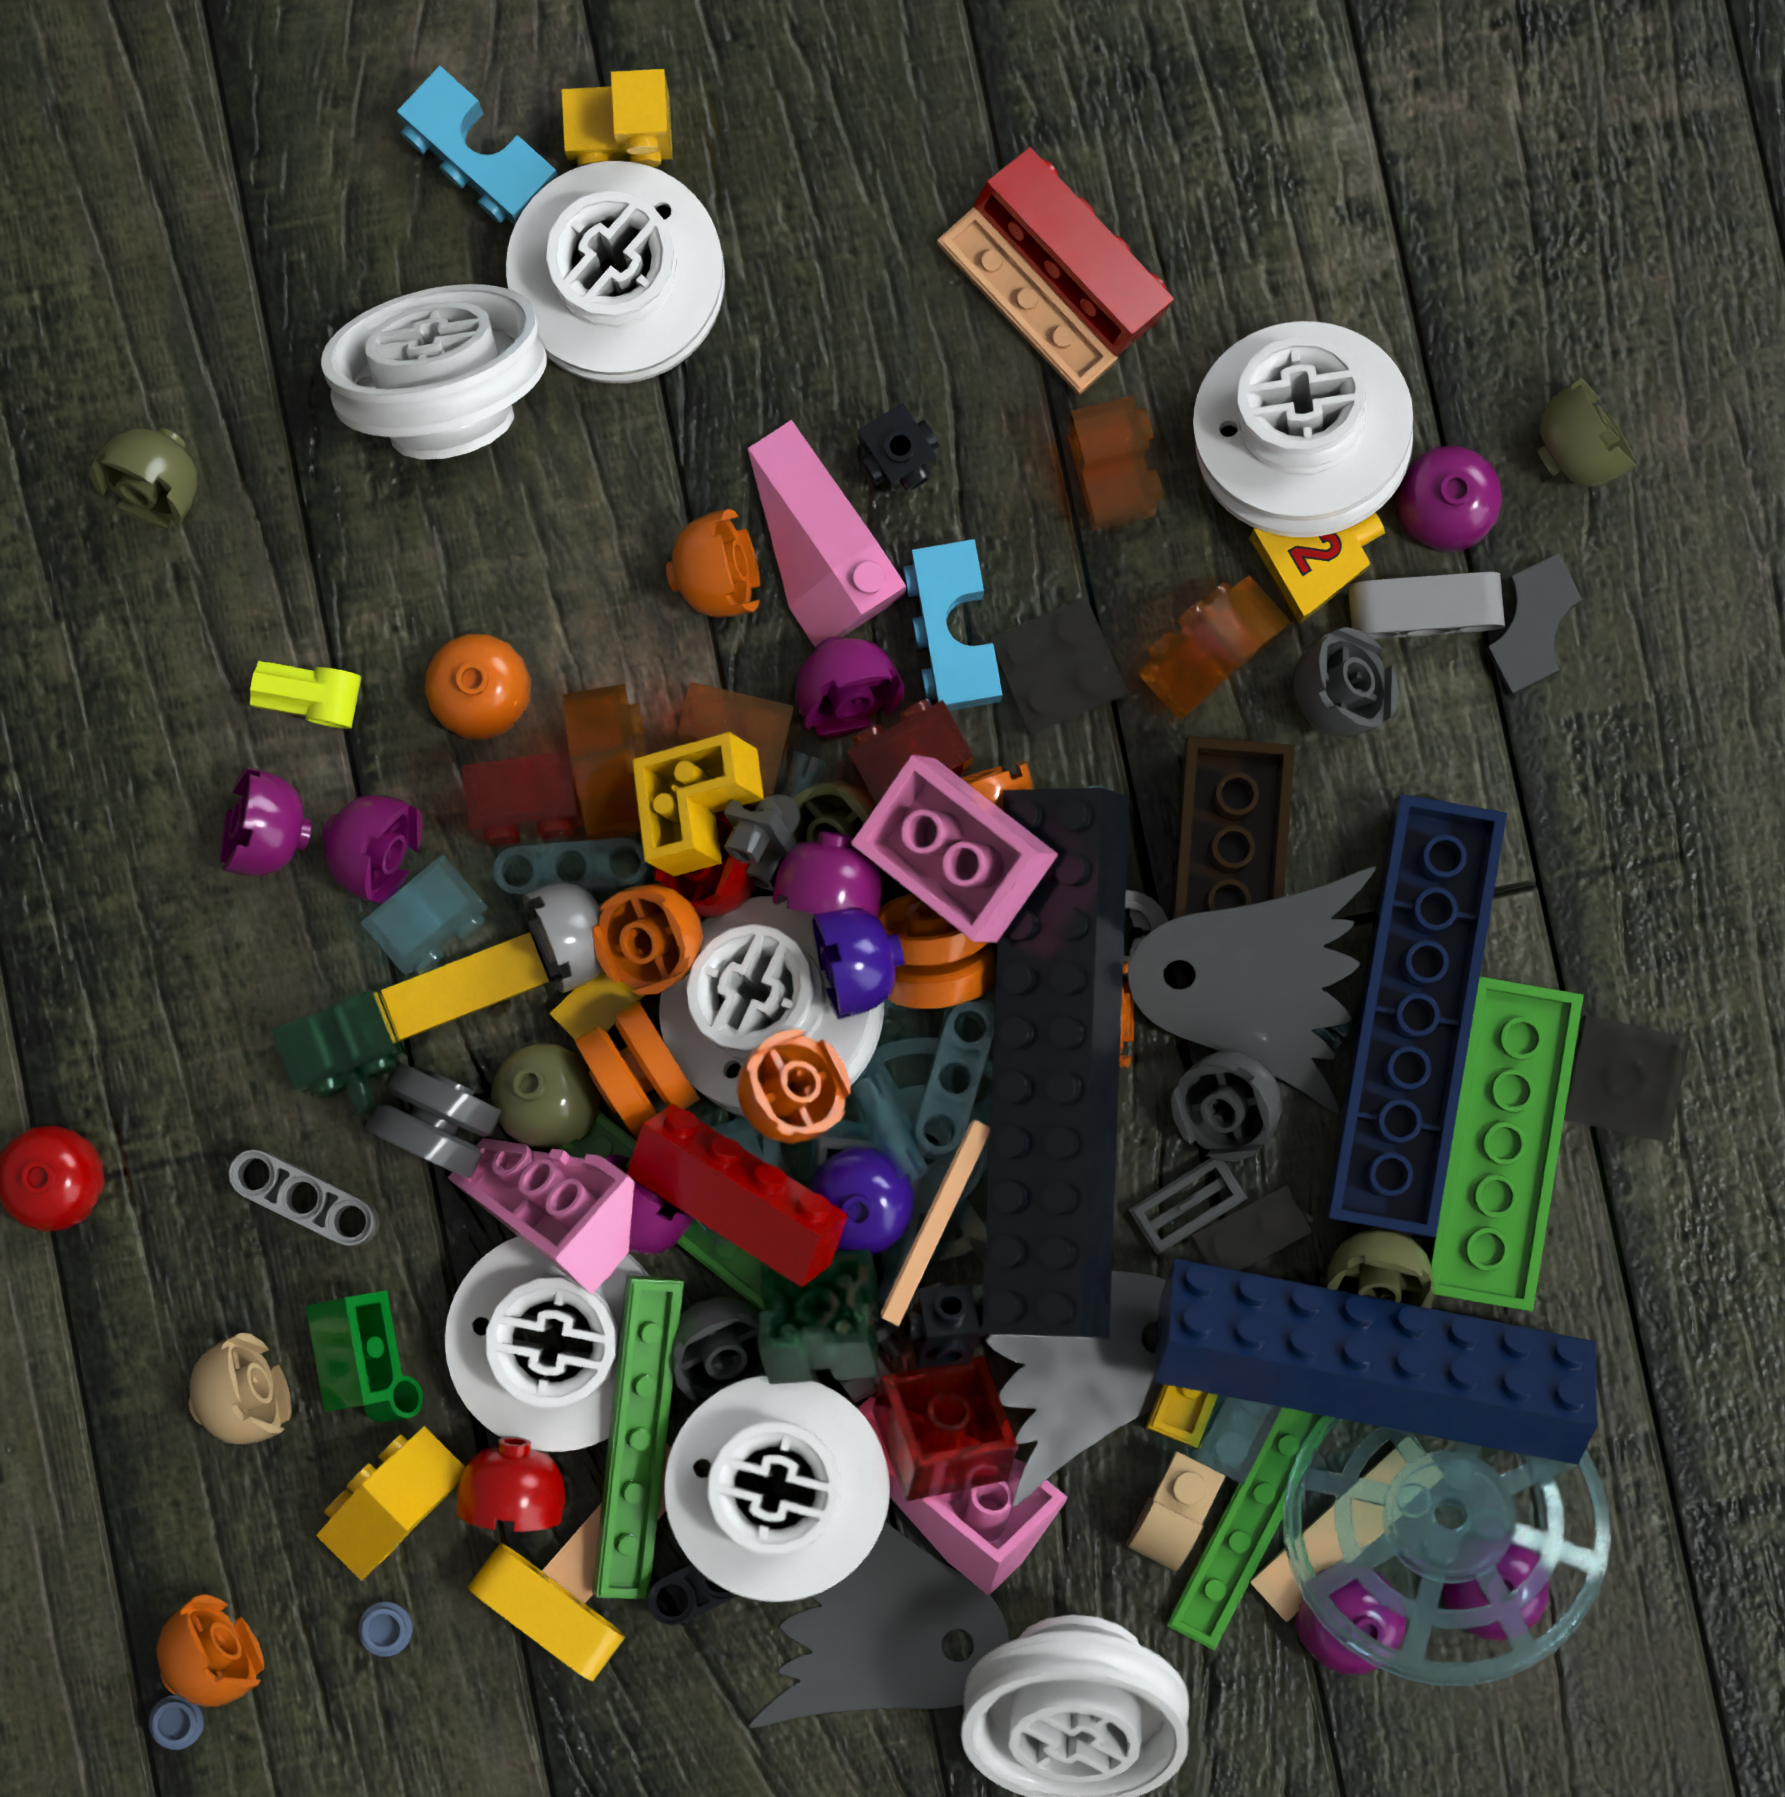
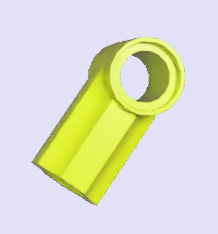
M258 661L257 667L253 672L250 687V706L304 716L306 721L315 724L351 729L362 676L333 668L315 667V670L312 671Z

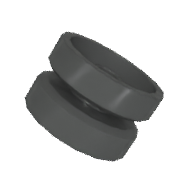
M396 1060L385 1086L390 1094L413 1105L409 1113L387 1103L375 1104L364 1129L417 1156L471 1179L483 1154L478 1146L455 1134L458 1128L461 1127L482 1137L491 1136L499 1122L501 1110L474 1097L475 1091L431 1070L427 1075Z

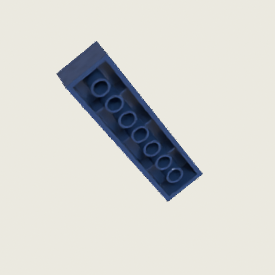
M1400 794L1393 801L1323 1219L1376 1229L1395 1230L1400 1233L1427 1238L1436 1237L1507 817L1506 812Z
M1175 1258L1159 1300L1155 1383L1576 1465L1579 1464L1598 1425L1595 1341Z

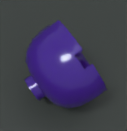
M847 908L814 914L815 919H812V927L821 971H825L830 988H826V992L837 1020L862 1014L878 1007L889 997L895 986V967L904 965L903 951L897 933L887 935L880 920L865 910Z
M852 1146L833 1154L817 1167L808 1185L810 1191L824 1196L831 1204L849 1215L836 1251L845 1255L869 1256L887 1250L904 1235L913 1216L914 1190L907 1173L893 1156L875 1147Z

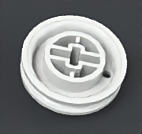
M603 161L591 163L570 170L552 180L531 199L518 218L511 234L506 258L508 289L523 295L533 305L538 321L537 334L544 343L547 358L558 367L573 375L596 382L612 384L638 382L658 376L679 365L700 346L709 334L720 311L724 295L725 268L717 231L705 207L685 185L661 170L635 162ZM660 205H666L671 209V215L665 220L656 211V208ZM578 250L582 259L573 267V255ZM625 258L628 268L622 273L618 272L611 265L603 273L600 264L605 260H610L618 267Z
M463 284L436 287L410 293L389 300L362 313L344 325L329 340L322 353L321 367L325 380L331 388V401L334 411L345 425L362 433L390 437L392 446L404 456L417 459H445L470 453L488 445L508 430L514 420L512 404L527 394L540 380L546 367L547 356L544 343L537 334L538 321L535 309L527 298L503 287Z
M1316 321L1287 322L1261 329L1246 336L1226 350L1210 368L1200 386L1194 407L1193 425L1196 456L1202 477L1210 492L1236 518L1254 528L1271 534L1287 537H1316L1333 534L1362 522L1373 515L1392 497L1403 480L1410 463L1413 445V410L1409 389L1403 375L1393 360L1378 345L1361 334L1338 325ZM1225 426H1234L1238 430L1231 437H1225L1220 433L1221 429Z
M773 896L748 899L736 911L718 918H707L701 923L703 931L701 953L694 961L691 972L672 987L662 991L660 996L659 1018L663 1041L690 1084L720 1108L744 1118L746 1117L742 1113L737 1096L738 1076L733 1079L728 1078L727 1069L734 1063L740 1064L742 1068L751 1051L776 1032L797 1029L805 1031L802 1036L810 1037L816 1042L823 1039L829 1043L845 1063L852 1085L867 1067L873 1056L883 1026L884 1002L878 1007L862 1014L837 1020L826 992V988H830L825 971H821L812 927V919H815L814 914L787 908L788 900L776 905L772 903Z
M518 1236L492 1249L472 1267L456 1291L447 1317L445 1331L447 1365L456 1391L463 1403L494 1434L501 1438L520 1437L531 1441V1449L548 1452L578 1450L609 1438L626 1276H650L648 1272L629 1253L614 1269L611 1276L603 1281L591 1295ZM543 1302H554L556 1305H561V1307H551L538 1313V1316L525 1314L529 1308ZM565 1304L571 1305V1306L575 1307L578 1311H576V1310H574V1309H571V1308H569V1307L563 1306V1305H565ZM582 1315L587 1318L590 1326L581 1324ZM479 1317L489 1320L486 1335H479L474 1331L473 1323ZM554 1319L564 1322L562 1336L593 1341L592 1353L566 1349L558 1354L557 1362L547 1359L549 1345L513 1339V1333L516 1327L544 1332L552 1328ZM515 1354L530 1357L528 1367L532 1371L547 1376L540 1380L530 1376L519 1365ZM572 1365L584 1367L576 1376L562 1382H556L557 1376L555 1375L566 1372L572 1368Z
M788 1375L759 1376L745 1379L720 1390L700 1405L686 1421L673 1444L665 1473V1504L672 1531L680 1547L694 1566L708 1579L720 1587L746 1598L774 1602L792 1601L821 1593L836 1585L853 1572L868 1556L882 1531L887 1516L890 1499L889 1469L882 1444L867 1418L848 1399L820 1383L805 1378ZM767 1447H780L781 1450L794 1451L800 1454L811 1466L815 1479L801 1475L803 1465L789 1456L767 1455L763 1457L762 1464L749 1462L746 1459L754 1452ZM706 1459L711 1463L712 1467L708 1477L700 1478L695 1474L694 1465L698 1460ZM782 1464L789 1468L786 1482L816 1489L815 1500L811 1506L783 1499L780 1501L778 1512L771 1511L765 1508L768 1494L735 1486V1477L739 1469L763 1476H773L775 1465ZM735 1497L752 1501L749 1511L765 1521L779 1522L789 1519L791 1512L806 1516L797 1524L784 1529H773V1525L769 1524L758 1526L750 1522L741 1512Z
M1081 1615L1047 1618L1028 1627L1017 1640L1008 1642L988 1653L973 1667L967 1678L964 1691L965 1712L961 1733L964 1750L970 1761L983 1775L1016 1794L1025 1797H1138L1168 1781L1179 1770L1187 1755L1189 1696L1182 1678L1168 1662L1152 1651L1140 1646L1135 1636L1113 1622L1098 1617Z

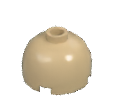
M238 1333L210 1348L195 1364L190 1379L189 1409L194 1420L198 1424L203 1425L209 1433L225 1443L252 1444L280 1434L284 1430V1428L280 1427L281 1423L290 1420L292 1413L290 1391L280 1365L273 1366L270 1371L266 1359L261 1355L269 1350L268 1347L261 1340L248 1333Z

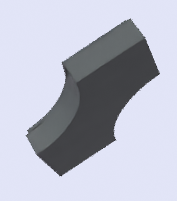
M1559 553L1509 578L1514 596L1512 620L1503 636L1486 648L1509 695L1560 670L1554 653L1556 630L1562 617L1583 599Z

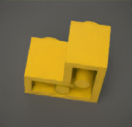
M664 69L611 72V87L562 89L564 149L568 165L577 164V167L603 161H630L650 167H657L661 165V160L673 159L670 98Z
M727 732L632 759L645 862L672 876L722 864L716 813L724 811L730 800L738 801L741 806L764 800L757 749L732 733Z
M425 1426L409 1440L400 1434L378 1456L383 1464L377 1470L370 1463L367 1464L347 1484L346 1487L348 1489L343 1491L324 1511L330 1520L316 1536L361 1581L383 1562L409 1533L459 1484L460 1475L465 1466Z

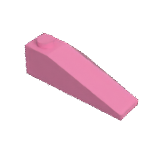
M792 420L748 447L787 603L791 613L814 648L828 638H842L906 596V585Z
M483 1138L476 1145L483 1155L472 1178L469 1179L452 1172L448 1179L551 1264L592 1295L603 1281L611 1276L614 1269L628 1254L634 1181L598 1155L587 1154L585 1158L571 1157L565 1150L552 1148L550 1153L531 1150L526 1144Z
M870 1396L858 1409L867 1418L882 1444L889 1469L890 1498L949 1564L989 1596L1023 1563L1065 1504L1067 1496L1049 1481L1045 1480L1030 1496L1016 1507H1013L1018 1483L1027 1463L1009 1456L1007 1461L978 1449L979 1443L964 1436L961 1441L933 1430L929 1421Z

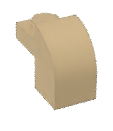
M1175 1450L1153 1497H1148L1125 1546L1176 1572L1193 1547L1203 1527L1202 1523L1225 1475Z

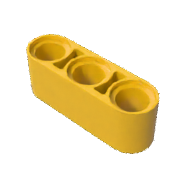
M499 1543L467 1586L486 1605L575 1672L590 1681H594L625 1639V1635L612 1623L503 1543Z

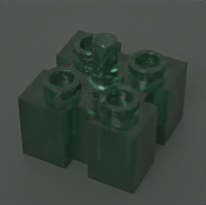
M372 989L331 1005L332 1007L315 1014H308L271 1029L295 1091H302L305 1094H310L311 1097L318 1096L320 1100L347 1090L358 1116L373 1110L375 1101L365 1077L367 1076L370 1080L390 1073L396 1060L407 1056V1052L403 1042L399 1039L383 995L378 994Z
M870 1249L836 1251L831 1265L803 1287H800L762 1262L760 1294L766 1311L760 1312L758 1349L769 1384L813 1382V1370L831 1369L834 1380L878 1377L879 1340L874 1322L879 1321V1282Z

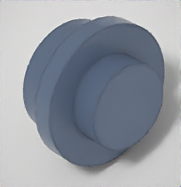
M388 1601L376 1603L363 1613L359 1621V1638L363 1646L372 1654L383 1657L395 1655L401 1652L411 1640L413 1634L412 1619L409 1613L399 1604Z
M178 1695L167 1696L160 1700L151 1711L149 1718L150 1732L161 1746L172 1750L184 1749L192 1745L200 1737L204 1728L203 1711L200 1706L185 1701Z

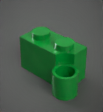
M387 1290L306 1306L324 1412L363 1405L368 1417L377 1423L408 1419L417 1415L422 1407L423 1393L420 1385L414 1378L402 1375Z

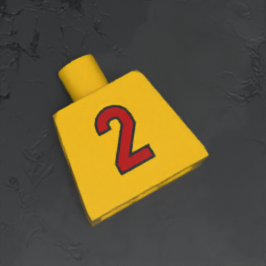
M1375 512L1362 522L1333 534L1316 537H1287L1254 528L1249 539L1297 622L1300 624L1367 570L1370 561L1362 546L1384 535L1385 529Z

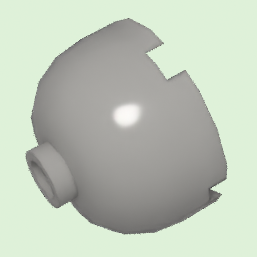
M556 883L523 894L524 908L532 905L535 906L538 918L528 921L543 963L550 977L561 974L563 977L557 985L559 992L565 993L597 978L603 971V968L596 959L592 932L593 927L599 924L600 915L603 911H599L602 904L598 905L588 890L575 884Z

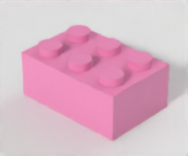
M911 755L851 842L855 848L975 942H997L1058 856V853L936 758Z

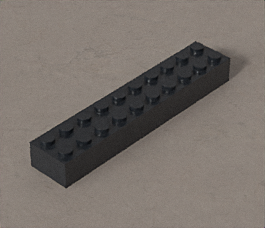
M1104 788L1004 790L1003 811L1058 853V856L999 938L997 945L982 1334L1109 1339L1129 796Z

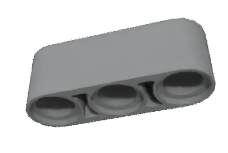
M1497 572L1369 580L1348 585L1351 628L1361 630L1373 639L1482 632L1505 627L1501 575Z
M249 1150L239 1154L231 1163L229 1179L236 1192L339 1244L347 1246L364 1245L371 1241L378 1232L380 1225L379 1214L371 1203L286 1160L264 1151ZM261 1159L269 1168V1180L264 1187L253 1190L245 1182L244 1172L250 1162ZM302 1183H309L317 1191L318 1200L313 1210L303 1214L293 1206L292 1194L297 1186ZM352 1206L361 1209L366 1218L364 1230L356 1237H348L344 1234L339 1223L344 1210Z

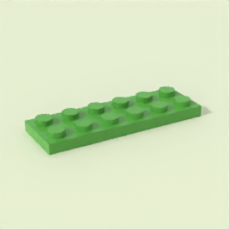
M1486 977L1479 978L1437 1235L1433 1237L1429 1260L1434 1278V1295L1533 1312L1583 994Z

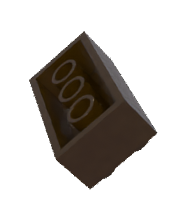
M1187 737L1183 745L1170 920L1194 913L1235 908L1284 897L1295 745Z

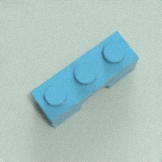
M441 66L397 110L404 129L400 132L401 135L421 154L430 149L443 161L439 169L456 186L462 189L466 184H469L482 197L477 201L478 204L498 223H501L506 218L515 226L531 199L543 187L558 177L556 169L518 135L498 153L483 155L472 151L466 145V137L470 128L483 115L479 100Z
M975 539L912 550L913 565L903 566L908 598L915 596L919 598L922 616L914 617L912 621L917 649H928L931 668L921 670L926 700L936 699L939 713L1001 702L1002 690L993 643L978 646L964 645L952 637L946 623L948 615L956 606L965 602L983 599L984 589Z

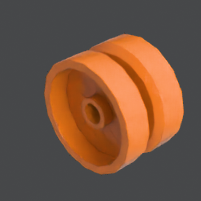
M913 893L893 899L879 908L878 919L887 935L897 933L904 956V965L895 967V986L887 998L896 1005L914 1009H938L960 1005L979 998L993 988L996 982L997 967L995 952L991 943L971 940Z
M639 1000L615 1014V1025L627 1044L626 1048L620 1051L608 1031L598 1026L574 1040L591 1069L588 1073L612 1112L614 1114L618 1112L636 1139L639 1137L643 1123L659 1113L648 1095L649 1092L655 1089L667 1107L674 1104L684 1110L701 1100L695 1088L690 1084L668 1050L662 1035Z

